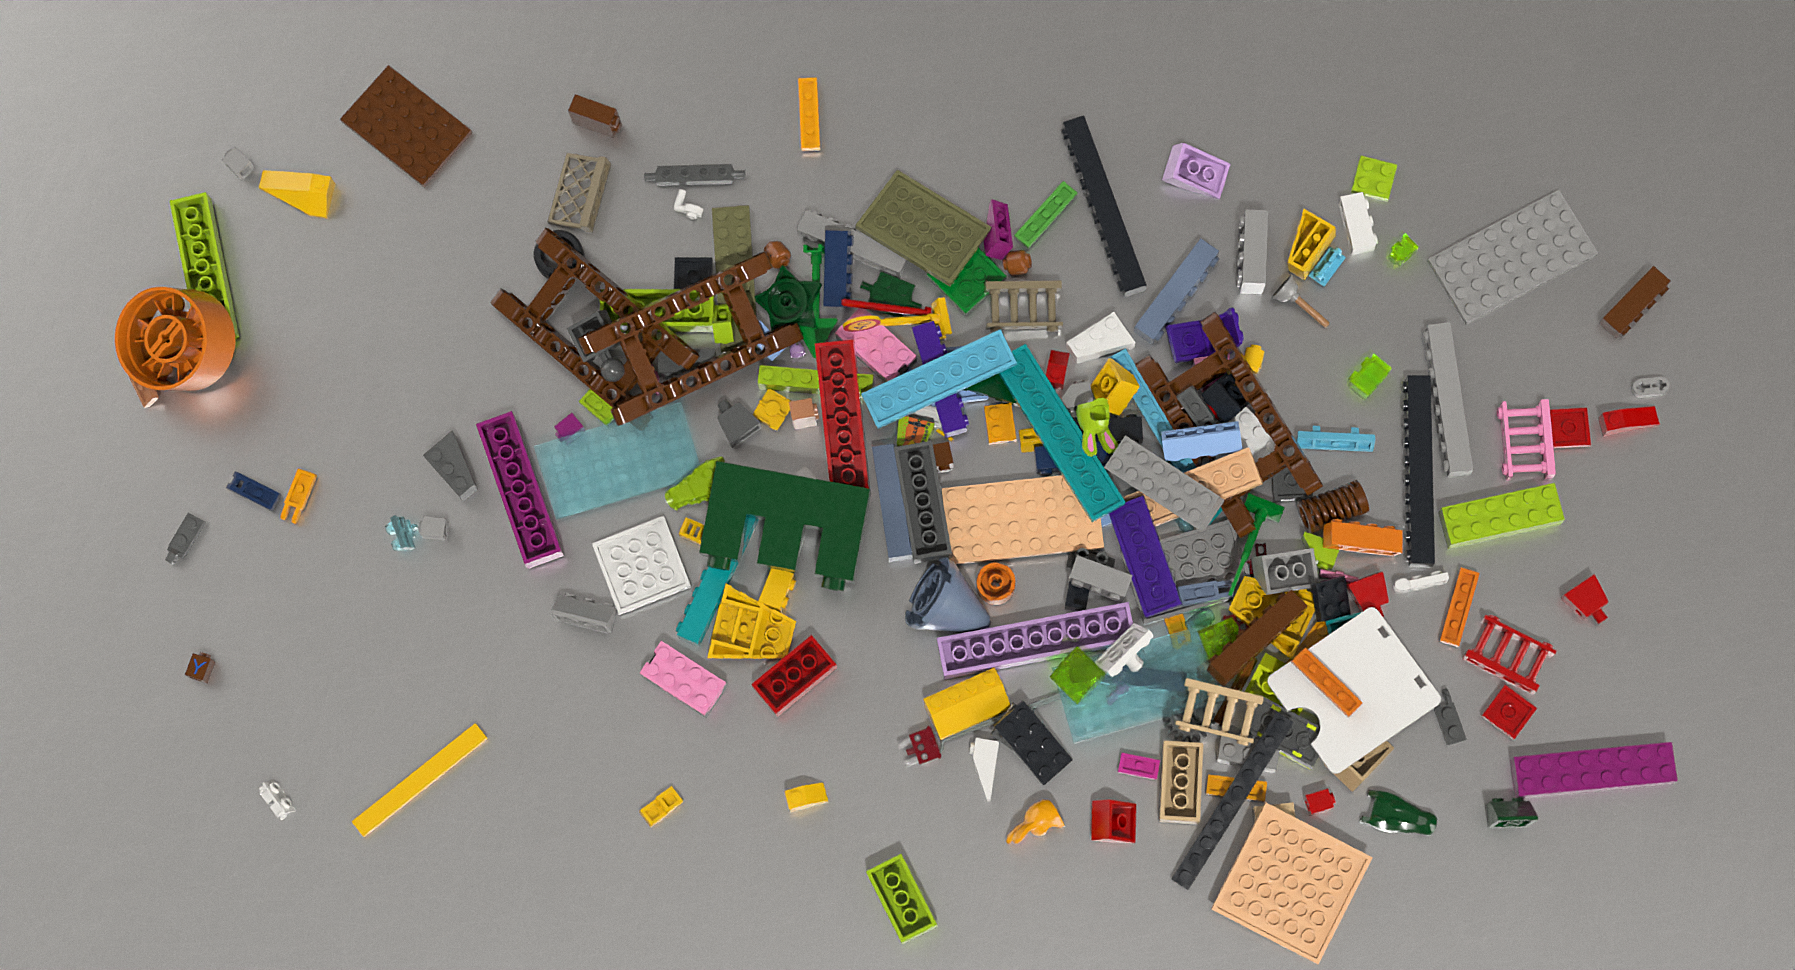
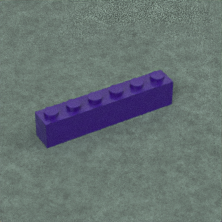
M934 321L912 327L923 365L948 354L945 343H940L939 337H942L940 327L935 326ZM955 393L935 402L945 438L967 432L966 426L969 425L967 415H963L961 408L964 407L961 396L957 397Z

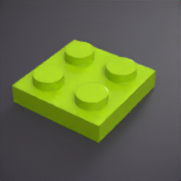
M1360 156L1351 193L1363 192L1364 196L1388 202L1397 165Z

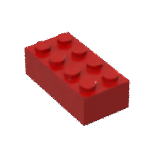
M811 635L751 685L776 717H779L835 671L837 665Z

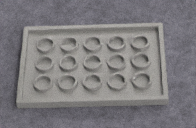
M1229 520L1209 525L1204 532L1195 529L1160 540L1177 588L1179 586L1210 581L1231 580L1233 583L1240 565L1242 549L1236 531ZM1121 551V556L1126 572L1130 574L1123 553ZM1246 562L1233 591L1234 597L1244 576L1251 577ZM1132 579L1130 581L1144 626L1234 599L1233 597L1185 607L1180 605L1145 618ZM1231 586L1218 588L1219 594L1229 592Z

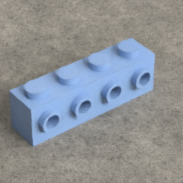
M1239 421L1161 432L1165 461H1178L1184 458L1196 459L1199 456H1216L1222 453L1232 454L1242 450Z

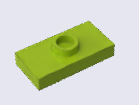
M591 389L578 401L607 427L614 420L610 411L612 407Z

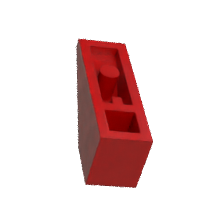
M1655 406L1604 412L1598 418L1603 437L1660 425Z

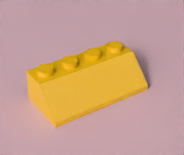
M995 668L923 699L924 707L940 740L1006 712L1010 707L1003 683Z

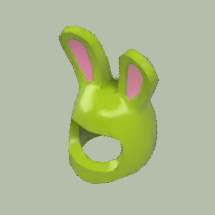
M1098 398L1092 402L1077 405V420L1079 426L1084 431L1082 439L1084 452L1090 457L1097 454L1095 434H1097L1103 449L1108 454H1113L1118 447V443L1108 429L1110 419L1108 400L1106 398Z

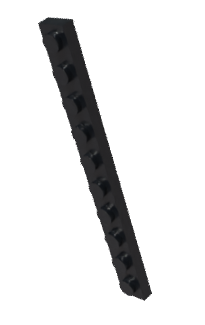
M1278 712L1275 713L1171 880L1189 890L1294 722Z

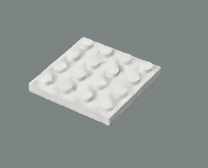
M664 516L592 543L619 615L691 587Z

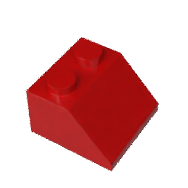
M1110 799L1092 801L1091 840L1107 843H1136V804Z

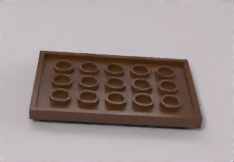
M389 65L340 118L343 124L423 187L431 181L473 133L471 129Z

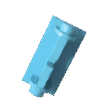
M1330 247L1309 277L1324 287L1346 258L1341 254L1342 250L1338 247L1335 249Z

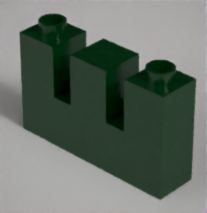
M717 461L699 553L702 556L708 557L707 567L729 571L731 561L741 562L749 518L765 520L757 564L760 567L797 573L806 528L822 531L814 574L816 577L823 578L821 588L844 592L846 582L855 583L871 490Z

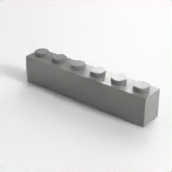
M815 210L805 211L797 228L799 236L825 246V230L851 231V235L854 236V245L851 246L850 253L853 254V259L901 278L908 263L906 259L864 233L856 231L850 225L844 226L839 224L834 218L829 217L827 219L822 217V214Z

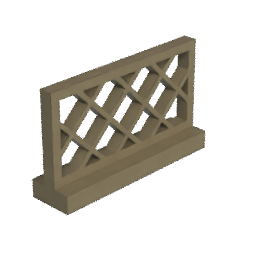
M566 153L547 221L549 224L582 229L585 232L593 233L611 168V163L606 157L599 156V158ZM570 160H578L580 164L571 170L569 167ZM590 162L596 163L595 169L588 173L584 166ZM583 168L586 175L577 180L574 173ZM572 175L575 182L566 187L564 181ZM589 178L591 184L583 190L580 183ZM578 185L581 192L572 197L569 190ZM567 192L570 199L561 204L559 201L560 196ZM584 195L586 202L578 207L575 201ZM573 202L577 209L567 214L564 208ZM562 210L565 217L555 220V214ZM577 213L581 215L579 224L572 223L570 219Z

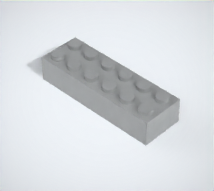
M1126 435L1104 467L1201 532L1205 531L1225 501Z

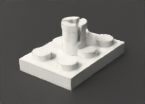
M1133 623L1093 665L1099 671L1111 677L1119 674L1125 664L1132 672H1135L1144 664V661L1137 655V652L1141 648L1146 647L1154 635L1150 630Z

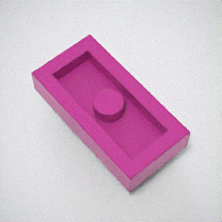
M1121 753L1118 773L1157 780L1160 760Z

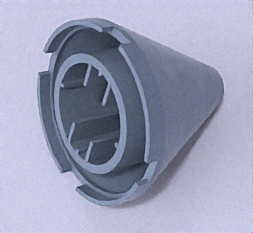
M947 557L939 558L941 563L939 565L933 563L925 571L914 588L909 602L913 603L911 612L906 610L905 613L906 624L916 630L971 632L989 628L991 625L990 615L955 562Z

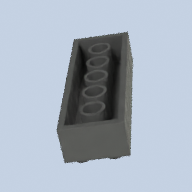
M932 441L894 447L914 564L939 560L941 557L952 558Z

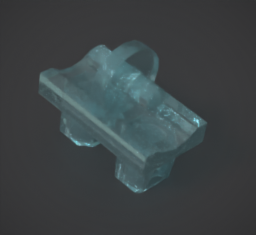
M396 515L390 517L391 522L385 525V529L389 535L396 533L398 538L391 542L393 550L415 549L412 539L416 537L414 532L418 530L417 524L411 525L410 520H405L404 517H397Z

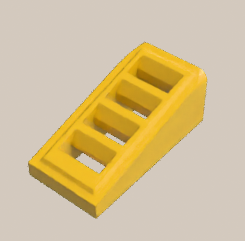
M686 517L678 535L683 539L701 545L704 525ZM689 525H691V531L689 534H687L686 532L688 530ZM699 528L697 537H693L696 529Z

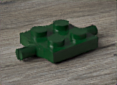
M880 272L877 281L873 285L862 281L860 286L861 289L870 292L868 302L913 308L922 307V304L912 301L916 285L884 272ZM877 311L890 317L904 316V314Z

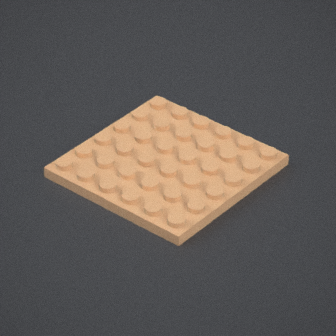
M1265 802L1211 909L1319 964L1373 857Z

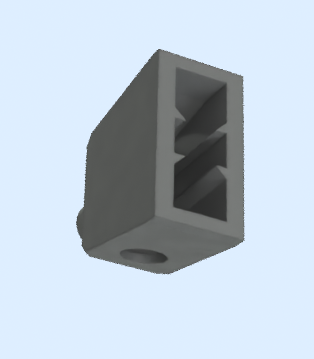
M725 399L718 404L722 414L717 418L732 448L762 428L759 420L740 402L731 406L728 400Z

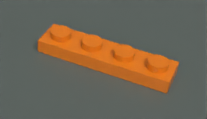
M1460 568L1439 642L1459 647L1480 573Z
M1306 647L1291 661L1348 718L1363 704Z

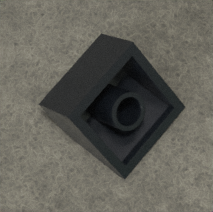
M1230 371L1226 372L1201 394L1205 403L1211 406L1218 418L1225 423H1228L1249 404L1236 385V380Z

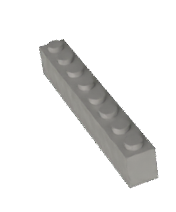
M1451 322L1430 324L1423 331L1424 343L1427 342L1426 360L1430 361L1431 366L1428 369V373L1431 375V379H1433L1431 393L1432 397L1436 399L1434 413L1439 418L1437 432L1438 435L1441 434L1442 438L1440 451L1444 453L1445 458L1442 462L1444 472L1447 471V477L1470 475L1473 471Z

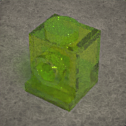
M1404 234L1401 241L1396 242L1391 247L1392 251L1388 258L1393 264L1401 267L1417 252L1419 246L1407 234Z

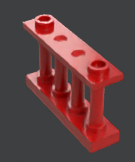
M1485 615L1481 622L1487 625L1475 649H1468L1463 660L1534 695L1540 686L1536 683L1535 679L1546 656L1553 657L1557 650L1553 649V646L1547 642L1541 643L1499 622L1500 619L1494 615ZM1495 628L1504 633V636L1493 658L1488 659L1482 656V651ZM1512 637L1522 642L1511 666L1506 668L1500 665V659ZM1530 646L1540 651L1529 675L1523 677L1518 674L1517 670Z

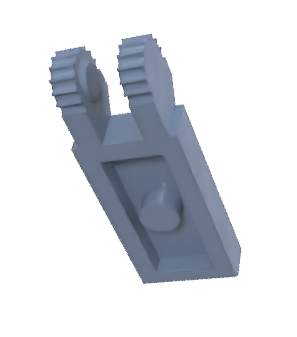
M1210 581L1179 586L1177 589L1183 604L1181 607L1233 598L1234 592L1232 596L1228 595L1229 592L1220 594L1218 592V588L1232 586V581Z

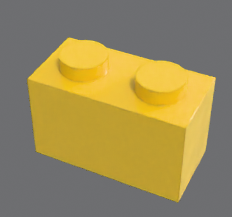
M771 569L758 601L781 613L782 608L786 609L790 598L787 596L789 591H793L797 580H794V573Z

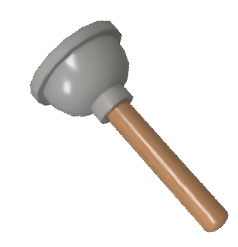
M1290 275L1276 290L1272 298L1282 302H1287L1288 300L1292 303L1295 302L1324 328L1328 327L1330 322L1300 297V294L1297 292L1298 285L1293 279L1294 276Z

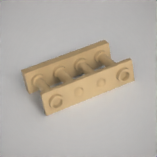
M1186 678L1184 686L1188 687L1187 691H1189L1183 720L1182 722L1176 720L1175 723L1179 725L1178 729L1190 732L1192 728L1237 739V744L1248 746L1249 742L1253 743L1254 739L1248 738L1255 707L1258 704L1262 705L1263 696ZM1200 690L1208 691V701L1202 726L1190 724L1197 693ZM1219 694L1227 696L1226 700H1228L1221 731L1209 729L1215 701ZM1238 699L1245 700V705H1247L1240 736L1229 733L1235 703H1238Z

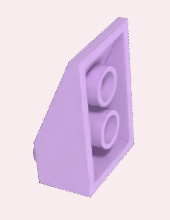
M1180 143L1172 147L1162 180L1185 190L1220 199L1230 163L1186 143Z

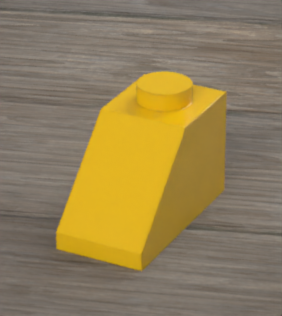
M823 782L803 785L784 791L791 813L829 802Z

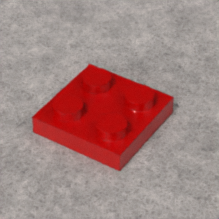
M1587 408L1550 410L1553 449L1591 446Z
M1504 685L1481 717L1514 740L1537 708L1507 685Z

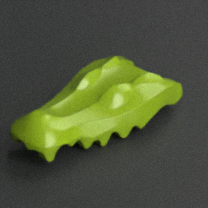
M719 456L706 460L680 483L665 492V499L669 506L674 510H678L687 504L693 505L699 504L702 501H709L716 462H725L724 457Z

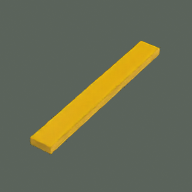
M476 723L473 724L351 822L361 835L366 837L488 738Z

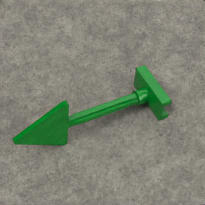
M818 244V248H812L808 245H803V252L811 257L812 282H820V265L822 264V257H825V246ZM820 291L812 305L816 328L799 326L804 337L803 340L813 358H816L815 344L825 343L838 322L836 318H820Z
M1250 493L1248 494L1244 505L1249 512L1255 514L1254 525L1256 529L1249 534L1241 555L1239 568L1228 593L1229 596H1232L1242 568L1250 556L1262 522H1265L1267 518L1279 523L1285 507Z

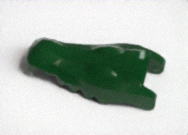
M1368 790L1367 796L1375 798L1370 817L1361 816V823L1388 833H1419L1427 836L1434 833L1437 826V817L1434 814L1419 809L1395 794Z

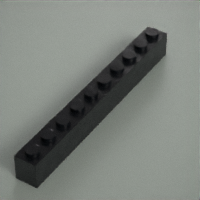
M1085 116L1063 122V128L1060 129L1063 140H1067L1069 145L1066 146L1070 157L1073 156L1075 161L1073 168L1075 173L1080 175L1079 184L1081 190H1085L1087 194L1085 200L1088 208H1092L1093 213L1091 216L1093 223L1098 224L1099 230L1097 232L1099 239L1105 243L1104 253L1106 258L1111 260L1110 269L1113 276H1117L1118 282H1116L1118 291L1123 293L1124 298L1146 291L1147 284Z
M1407 375L1405 381H1402V393H1405V400L1402 401V411H1406V418H1403V430H1406V437H1403V448H1406L1407 454L1403 458V465L1407 467V474H1404V486H1407V493L1404 494V504L1408 505V512H1405V524H1408V531H1405V542H1408L1409 550H1406L1405 559L1409 561V567H1433L1435 564L1431 375Z

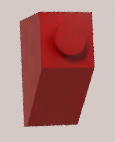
M1055 350L1050 352L1046 377L1054 389L1063 390L1070 353Z

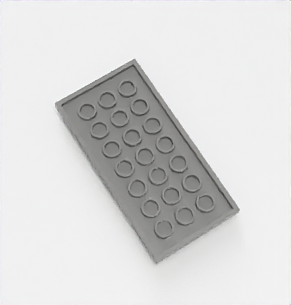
M1557 190L1428 258L1427 262L1464 323L1468 324L1596 256L1598 252L1560 190Z

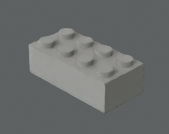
M1245 209L1244 216L1240 217L1238 233L1242 234H1240L1238 240V251L1241 252H1239L1237 269L1241 270L1238 271L1236 286L1240 287V293L1263 294L1266 285L1268 211Z

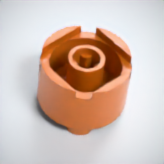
M994 562L985 565L980 570L977 576V591L981 599L990 605H1000L1007 602L1013 596L1015 576L1008 566ZM993 581L999 583V587L992 586Z

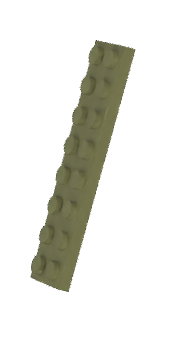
M745 205L712 208L715 268L717 273L753 256L750 207ZM727 274L724 277V283L726 285L730 284L732 278ZM753 279L742 284L757 318L756 301L754 298L755 281ZM722 293L717 294L718 305L726 304ZM736 324L734 342L728 344L720 343L721 354L744 344ZM757 345L755 346V351H759Z

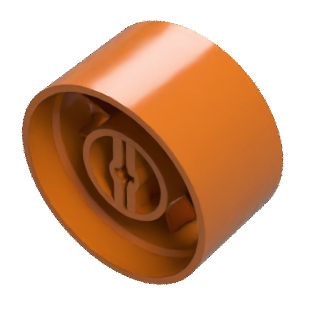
M153 287L135 295L123 308L115 329V348L121 366L129 377L138 384L154 390L196 391L215 383L228 369L235 349V330L231 317L225 307L210 294L192 289ZM183 298L191 304L188 312L183 311L185 307ZM159 310L161 315L153 319L155 313ZM173 367L177 368L178 382L175 384L167 380V377L173 371Z

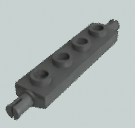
M732 164L657 166L655 173H644V180H656L657 186L732 184L734 178H745V170L734 171Z

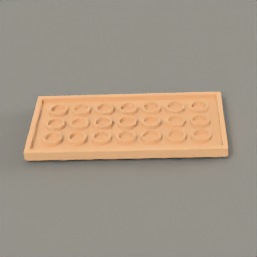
M1062 475L942 488L943 506L952 550V558L949 559L954 561L956 565L1076 552L1080 548L1087 550L1104 549L1101 518L1093 523L1090 521Z

